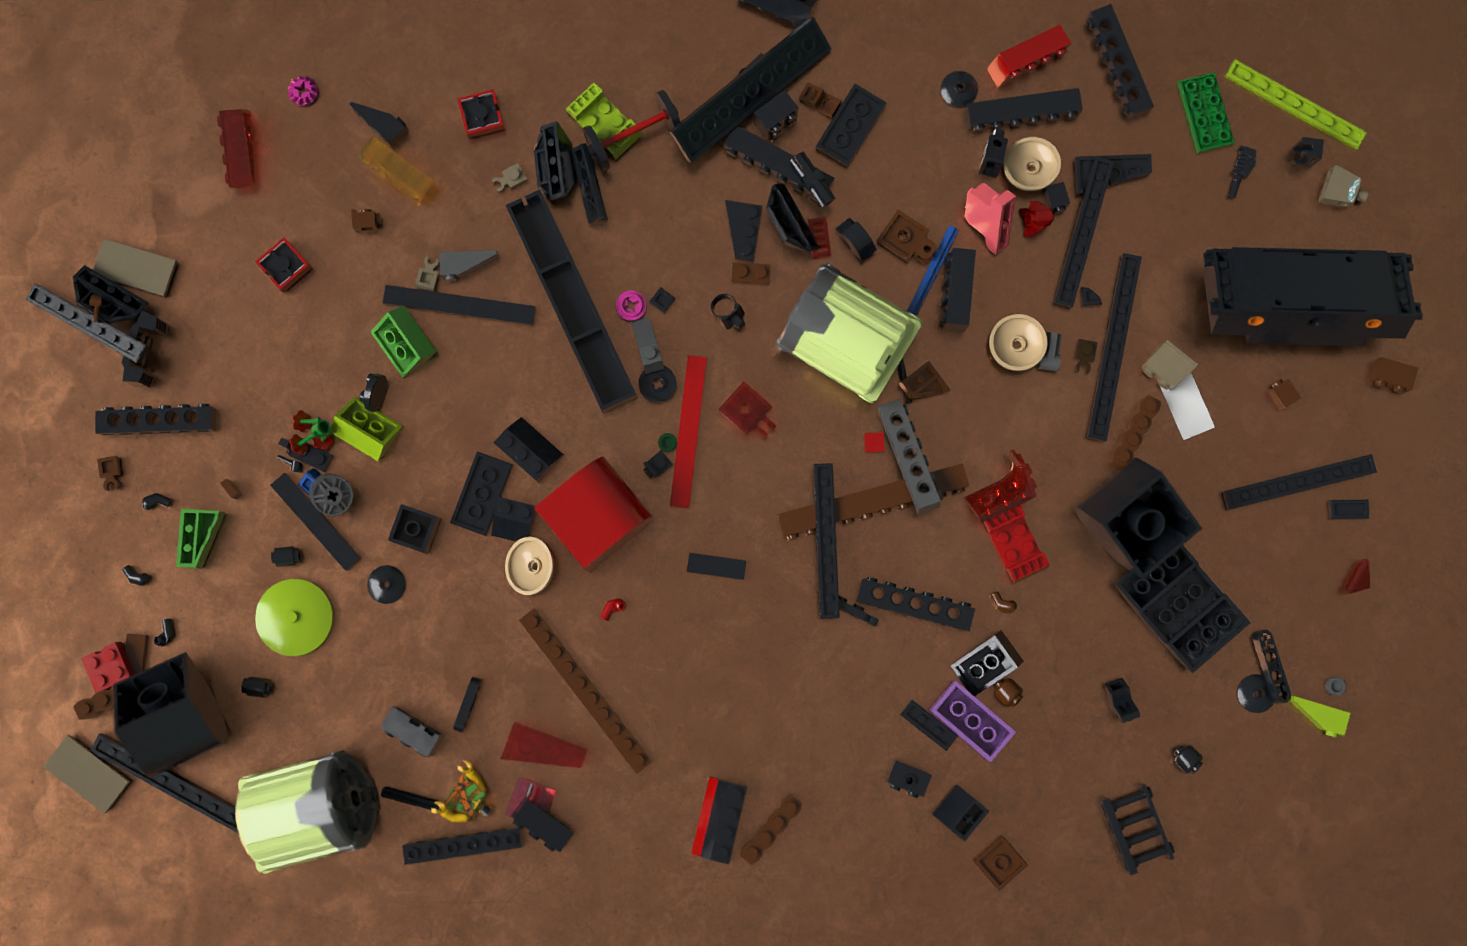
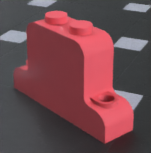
M981 183L976 188L972 187L967 192L965 218L970 225L985 236L987 248L994 255H997L1009 246L1016 196L1008 190L1001 194L997 193L987 184Z

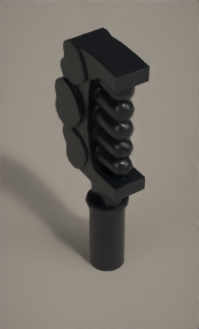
M1245 146L1239 147V155L1236 160L1237 163H1235L1236 167L1231 171V174L1235 176L1232 180L1228 197L1236 198L1241 179H1246L1255 167L1257 152L1255 149Z

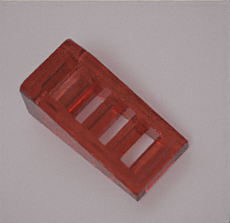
M827 217L808 219V227L813 236L814 233L824 232V235L814 236L816 241L825 240V243L818 245L820 248L826 247L827 251L820 252L812 251L813 259L832 257ZM823 224L821 228H813L815 225Z

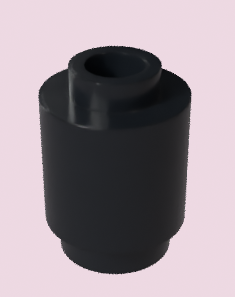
M294 546L275 548L274 552H271L272 564L275 563L276 567H283L300 563V549Z
M244 678L241 691L246 696L266 698L267 695L271 694L272 683L266 678Z

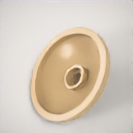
M1027 137L1018 140L1007 150L1004 157V172L1007 179L1015 187L1025 191H1038L1050 186L1058 177L1061 169V158L1056 147L1049 141L1038 137ZM1033 167L1035 171H1030L1029 168Z
M1023 314L1007 316L1001 319L991 332L989 340L990 351L996 362L1002 367L1012 371L1028 370L1036 366L1045 355L1047 349L1046 332L1042 325L1030 316ZM1018 342L1021 344V347L1015 348L1014 344Z
M525 537L512 545L505 561V573L511 587L520 594L534 595L540 593L548 586L554 573V557L550 547L543 540L536 537Z

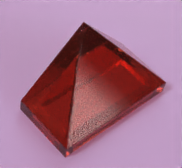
M1359 560L1344 586L1342 594H1352L1370 588L1369 560Z

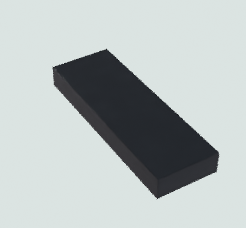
M689 553L687 572L744 580L746 561Z
M913 700L908 703L900 714L945 751L949 749L958 737L957 734Z

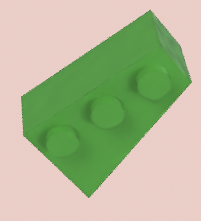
M181 509L176 567L202 569L225 512Z

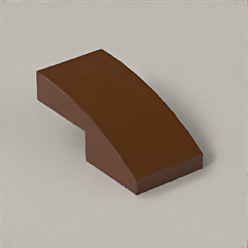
M807 82L799 96L802 102L832 119L842 104L840 99L825 93L824 89Z

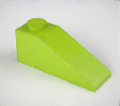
M1291 696L1289 701L1320 730L1326 731L1325 735L1337 738L1338 735L1345 736L1351 713Z

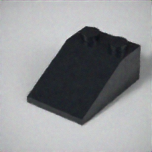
M1000 630L953 663L951 668L967 690L975 697L1017 669L1024 660L1002 630Z

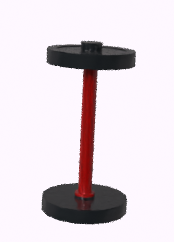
M664 90L655 93L661 113L601 142L590 125L582 128L588 144V151L595 158L602 171L610 168L604 148L664 119L670 130L681 122L675 105Z

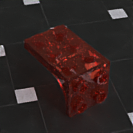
M1014 449L1010 450L1012 467L1003 479L965 497L966 503L981 523L1037 497L1035 492L1037 485L1030 476L1032 474L1031 467L1028 463L1025 464L1020 453L1017 454Z

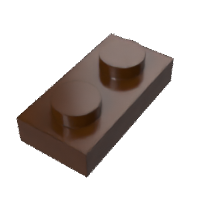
M733 262L732 282L769 284L771 264Z

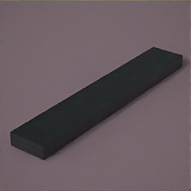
M283 473L270 485L345 571L361 559L286 473Z

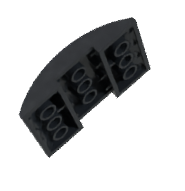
M1183 545L1143 580L1129 571L1115 586L1156 638L1191 673H1194L1251 622L1225 593H1222L1201 569L1198 561Z

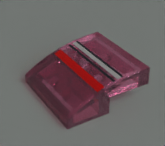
M518 778L505 815L511 817L510 815L524 796L549 814L557 791L523 778Z

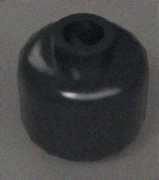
M1181 745L1174 752L1176 755L1174 764L1185 774L1190 772L1194 774L1204 764L1202 762L1203 756L1191 745L1185 748Z

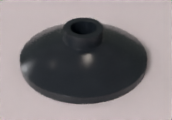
M965 71L949 73L941 84V95L944 101L952 107H966L967 103L974 102L978 94L977 81L971 74ZM957 85H962L964 89L959 90Z
M389 565L380 566L368 578V592L379 603H394L405 592V577L396 567ZM384 581H388L389 583L387 588H383L382 583Z
M1252 674L1240 682L1237 689V697L1242 707L1247 711L1262 713L1273 706L1274 701L1271 698L1264 675ZM1257 690H1260L1262 693L1260 697L1256 696Z

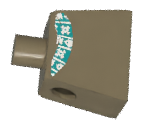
M1334 165L1328 171L1318 202L1347 208L1353 205L1355 200L1365 202L1369 192L1359 189L1362 182L1360 177L1338 165Z

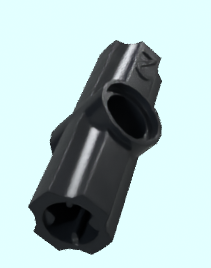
M804 151L798 153L790 160V163L801 177L802 184L808 192L813 194L821 208L828 206L836 199L825 183L824 176L817 167L813 166Z

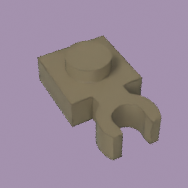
M518 163L503 170L502 174L504 177L492 179L493 185L498 182L501 183V186L496 189L498 193L503 192L508 185L513 189L528 181Z
M426 256L424 259L425 268H419L415 287L434 291L439 272L434 270L439 267V259L436 258L434 264H429V256Z

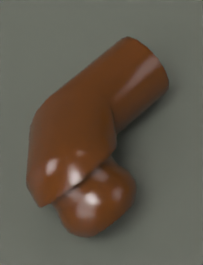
M998 591L990 594L997 610L1012 613L1017 609L1015 601L1003 600Z

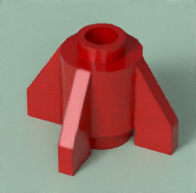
M1030 201L1029 208L1019 209V213L1024 216L1027 226L1024 231L1025 237L1033 236L1042 229L1051 226L1054 221V214L1051 209L1039 201Z

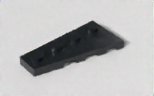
M1151 154L1097 156L1114 161L1107 186L1152 173ZM1096 156L1075 157L1076 195L1085 193L1094 157Z

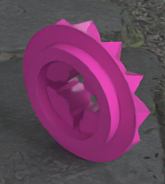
M298 76V78L292 79L291 84L288 86V95L297 105H309L317 98L318 86L308 76ZM305 85V88L308 91L303 92V94L300 95L301 93L297 89L302 88Z
M626 291L618 297L616 310L623 319L629 321L638 320L644 315L646 310L645 298L637 291ZM627 299H629V301H631L632 304L637 303V305L634 306L635 313L631 309H626V307L628 306Z

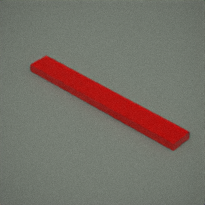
M688 355L670 500V506L689 508L707 357Z

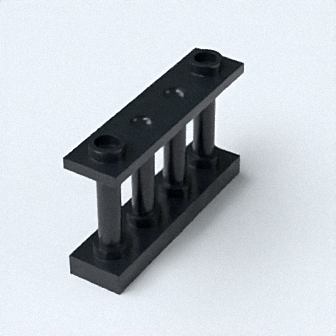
M1143 783L1138 784L1140 792L1116 801H1110L1107 797L1099 799L1121 860L1129 875L1138 873L1136 867H1139V864L1162 855H1166V858L1170 860L1175 859L1173 856L1175 849L1166 838L1152 802L1153 793L1150 787H1146V784ZM1144 799L1148 810L1122 820L1120 818L1117 819L1115 812L1118 808ZM1151 817L1154 829L1131 838H1124L1122 832L1124 827ZM1156 836L1159 837L1162 847L1137 857L1131 855L1129 849L1132 845Z

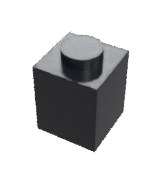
M1064 182L1044 188L1043 194L1047 207L1052 212L1055 211V213L1066 211L1070 200Z

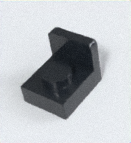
M660 450L651 459L643 463L645 466L643 471L649 478L654 477L658 479L673 466V463Z

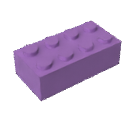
M953 681L929 709L933 715L989 762H992L1016 733L957 681Z

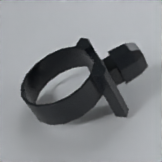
M723 293L712 300L710 305L711 311L715 318L723 322L726 329H730L732 326L741 329L745 326L743 319L745 312L732 295ZM729 298L735 301L734 310L731 314L724 316L714 314V307L720 300Z

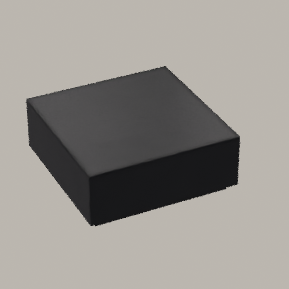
M660 287L649 303L665 314L676 298Z

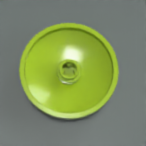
M288 579L274 584L263 594L256 609L255 623L260 638L270 649L286 656H302L315 651L327 640L333 628L334 611L329 597L319 586L302 579Z

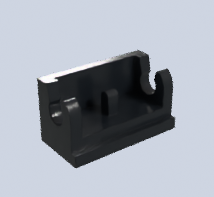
M1302 137L1292 147V153L1301 154L1302 160L1294 159L1293 162L1298 165H1305L1307 168L1313 167L1322 159L1324 140Z

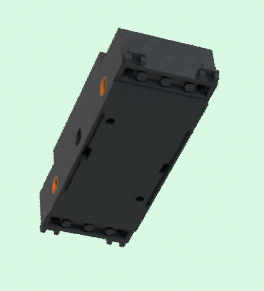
M1248 247L1206 249V252L1203 253L1211 334L1245 335L1246 343L1362 346L1366 338L1405 339L1415 320L1423 319L1421 303L1414 302L1409 272L1413 271L1414 267L1411 259L1412 255L1378 250Z

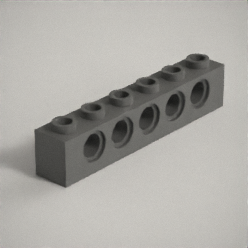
M898 399L878 406L880 419L918 515L940 508L941 500H943L942 494L939 489L936 490L934 483H936L934 474L933 472L929 473L927 468L929 462L926 455L921 453L922 444L920 439L914 435V432H916L915 426L912 421L909 422L907 415H909L906 404L902 405L901 400ZM894 420H901L902 423L899 424V425H896V424L893 423V421H894ZM905 436L908 437L909 440L903 442L900 440V438ZM909 453H913L916 457L910 459L907 458L906 455ZM919 470L923 474L920 476H916L913 474V472ZM926 487L930 491L927 493H922L920 489Z

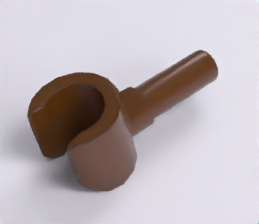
M92 295L89 305L95 307L93 322L97 323L99 311L102 307V299L100 296Z

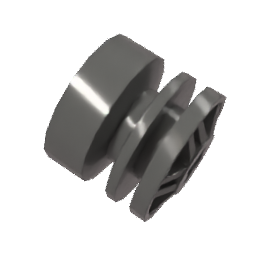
M326 473L319 475L313 480L309 488V497L311 503L319 512L329 516H336L348 510L352 503L353 492L351 486L344 478L337 474ZM329 491L337 493L334 495L335 499L327 498Z

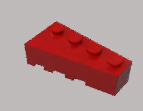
M1061 24L999 53L987 70L999 88L1020 75L1033 70L1040 64L1048 63L1053 57L1064 55L1067 52V48L1071 45V41Z

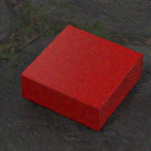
M884 432L864 433L865 453L885 452Z

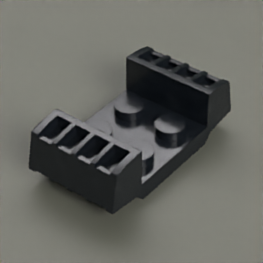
M141 311L137 323L131 326L129 336L150 346V334L166 337L167 323L156 316ZM123 355L121 362L124 367L123 382L134 387L149 388L155 375L141 369L145 365L146 356L141 364Z

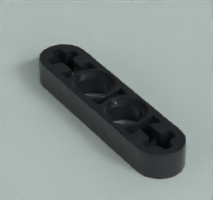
M1266 629L1256 631L1253 635V642L1271 698L1278 704L1287 703L1291 699V691L1273 635ZM1267 652L1272 655L1271 662H1268L1266 659ZM1273 671H1276L1278 674L1277 681L1272 678Z

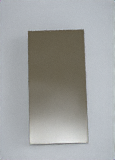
M103 239L93 270L113 282L166 297L177 261Z
M70 735L65 737L43 766L104 814L108 812L131 782Z

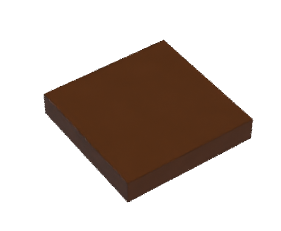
M1000 835L972 860L999 891L1028 866L1003 835Z

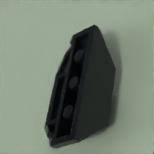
M557 121L541 126L540 134L533 150L537 186L549 200L567 196L576 182V173L570 150L573 149L572 142Z
M774 184L771 188L766 209L771 223L779 233L781 241L787 246L807 252L819 250L820 246L785 184Z
M86 265L72 277L77 306L94 315L95 307L89 305L92 295L100 296L102 307L99 311V319L108 324L136 318L141 314V311H144L149 306V302Z

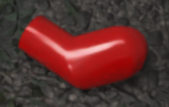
M618 598L607 601L600 618L608 621L612 612L623 611L626 603Z

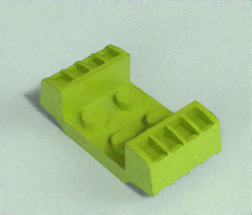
M595 83L591 84L566 108V111L582 128L590 125L600 142L636 125L631 119L628 120L604 96L603 91ZM639 131L604 148V150L616 160L643 134Z

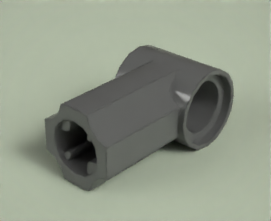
M1046 332L1047 349L1044 357L1038 363V369L1058 372L1061 360L1059 352L1062 335Z

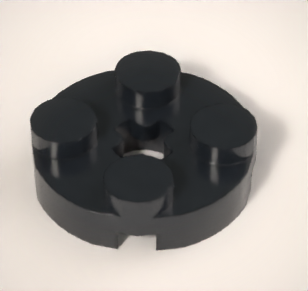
M666 366L662 370L648 374L644 370L639 377L640 392L646 400L652 403L667 402L676 391L677 382L675 375ZM660 379L663 386L655 389V385L652 382Z

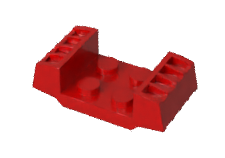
M1018 502L1012 503L982 518L990 539L1013 584L1049 567L1044 552L1041 553L1024 519L1025 513Z

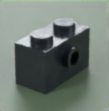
M894 760L886 782L890 783V788L897 791L903 788L908 791L907 795L918 799L919 795L924 797L932 775Z

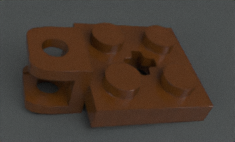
M897 210L877 239L879 244L907 262L914 256L921 262L929 263L937 250V245L926 237L930 230L900 210ZM906 232L908 239L900 240L898 233Z

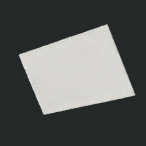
M1191 373L1171 391L1161 387L1183 440L1215 428Z

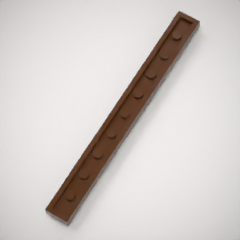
M532 609L519 620L634 772L637 774L652 762L538 612Z

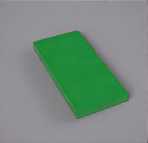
M1215 72L1178 81L1177 84L1197 154L1234 145V137Z

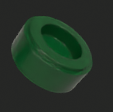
M662 434L658 439V446L663 452L670 453L676 449L677 439L673 434Z

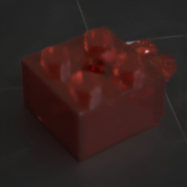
M744 381L718 409V413L745 437H748L755 429L761 436L767 438V432L758 426L761 421H764L773 430L776 427L766 417L772 410V406ZM749 406V413H742L741 407Z

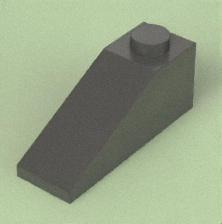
M497 250L439 252L440 275L446 281H456L457 278H462L498 259L499 253Z
M647 317L631 322L645 373L648 374L664 369L650 318Z

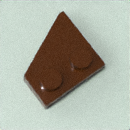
M929 361L899 383L910 399L945 394L950 391V388Z

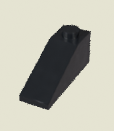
M355 102L349 104L352 110L391 148L408 133L405 128L406 123L400 117L396 119L392 114Z

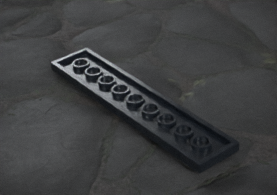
M810 17L669 131L688 162L692 163L832 49L815 18Z

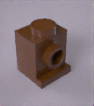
M351 209L352 228L355 232L379 230L378 224H381L380 213H375L371 209H363L360 212Z

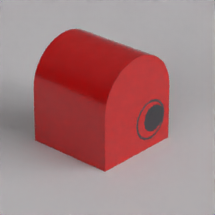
M604 456L587 464L534 507L576 560L589 573L637 535L653 518V515Z

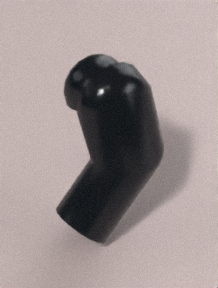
M154 493L143 498L142 508L151 510L155 504L169 507L172 499Z
M130 565L122 568V572L127 580L133 585L143 586L150 580L147 573L136 574Z
M171 618L161 620L163 631L154 638L156 646L163 647L167 645L173 637Z

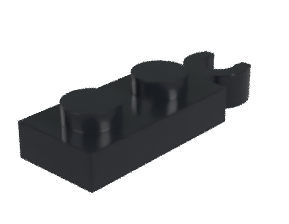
M839 596L840 610L876 627L879 619L863 612L865 608L854 603L851 606L847 604V599Z

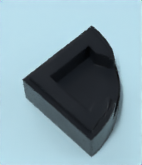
M1081 287L1082 307L1102 305L1100 297L1093 290Z

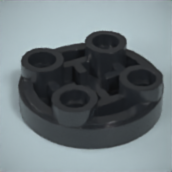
M370 373L368 375L365 391L363 390L359 397V400L364 403L366 410L376 412L382 406L388 386L385 375Z

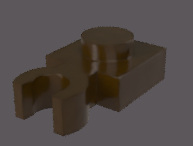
M1078 339L1075 359H1080V361L1075 366V372H1079L1080 366H1085V374L1090 372L1091 366L1089 361H1095L1098 342Z

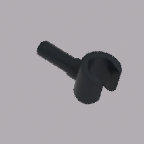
M281 455L277 456L278 460L291 465L290 471L301 473V462L287 459Z

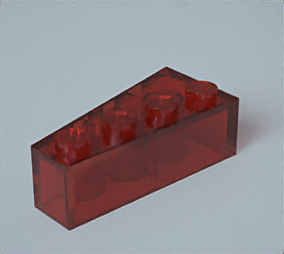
M246 109L219 111V116H217L218 126L222 130L220 143L221 146H224L225 153L222 154V160L227 168L225 182L229 184V188L256 186L254 160L250 159V155H253V144L249 140V136L252 134V126L247 121V117H251L250 110Z
M514 722L500 759L581 768L589 748L525 724Z

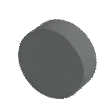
M1331 677L1325 684L1326 691L1332 696L1343 695L1347 688L1346 682L1340 677Z

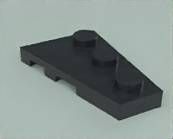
M725 200L735 260L754 262L762 205Z

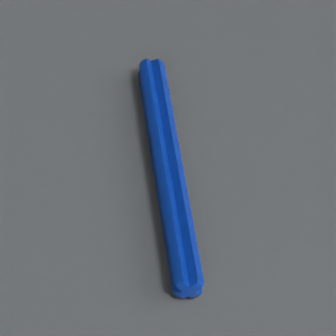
M948 227L907 312L915 316L918 315L959 232L956 227Z

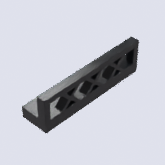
M580 144L570 150L588 224L604 222L608 218L593 159L588 151L587 144Z

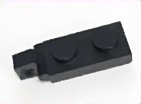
M282 437L278 443L287 448L286 454H289V456L322 472L326 471L333 457L332 454L316 449L308 443H305L308 446V451L304 452L303 455L293 452L290 442Z

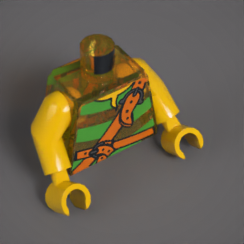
M465 760L463 761L466 763V769L458 766V770L466 773V775L462 774L444 803L441 801L435 802V804L439 805V810H431L435 814L441 813V816L453 823L473 821L477 814L487 819L493 808L484 804L487 800V789L481 777L472 769V764Z

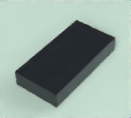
M1368 499L1328 501L1329 520L1369 519Z

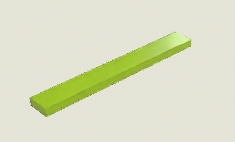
M1236 59L1225 75L1227 79L1355 150L1360 147L1367 134L1366 131Z

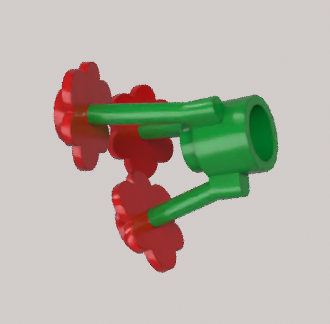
M303 410L297 411L296 415L292 417L294 421L292 424L293 429L300 432H305L306 429L311 427V423H315L311 429L312 434L306 438H300L297 434L292 436L289 442L293 452L303 455L304 452L308 451V446L305 443L311 439L314 441L313 446L316 449L322 448V450H327L328 447L333 445L334 441L330 438L332 434L331 425L328 421L321 420V417L310 419V415L305 414Z

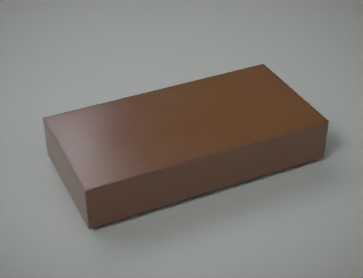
M126 635L125 654L135 674L144 671L148 635Z

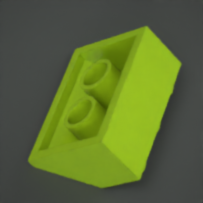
M354 397L334 416L331 431L335 436L379 461L389 450L403 426L379 411L371 412L366 410L364 403Z

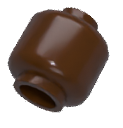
M1011 678L1001 679L995 685L996 691L994 696L1005 707H1015L1024 697L1022 695V687Z

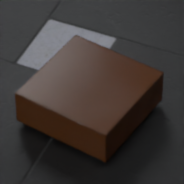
M225 479L221 482L222 487L231 498L238 499L242 496L231 480Z

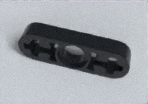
M471 678L453 730L461 733L464 732L482 683L481 679Z

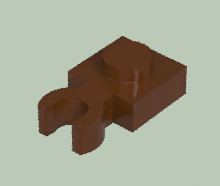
M111 456L97 459L99 476L102 479L106 478L103 484L104 490L110 491L109 485L111 483H114L115 489H120V483L116 480V476L121 475L119 457Z

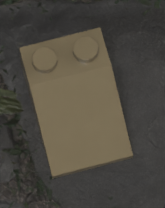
M1167 340L1152 352L1141 367L1147 376L1157 379L1159 381L1158 384L1163 389L1171 391L1198 364Z

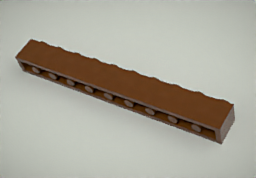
M963 463L933 471L936 480L934 485L936 490H940L942 498L946 497L948 492L954 491V494L964 492L965 488L969 486ZM905 480L835 498V524L843 522L844 525L855 522L854 518L861 517L862 520L873 517L872 513L879 511L880 514L892 512L891 508L897 506L899 509L910 507L909 503H912L913 500ZM926 487L920 489L922 493H927L930 491ZM815 504L777 514L783 538L787 537L788 540L798 538L799 533L806 532V535L816 533Z

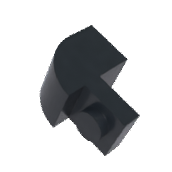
M850 217L835 228L837 234L848 243L852 253L861 261H864L877 250L866 230L859 222H854Z
M1123 678L1104 684L1109 703L1116 718L1125 723L1141 717L1139 709L1132 701L1130 688Z

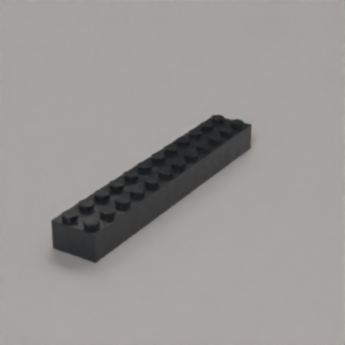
M541 190L524 196L528 203L526 206H524L521 198L507 204L506 208L602 413L636 399V392Z

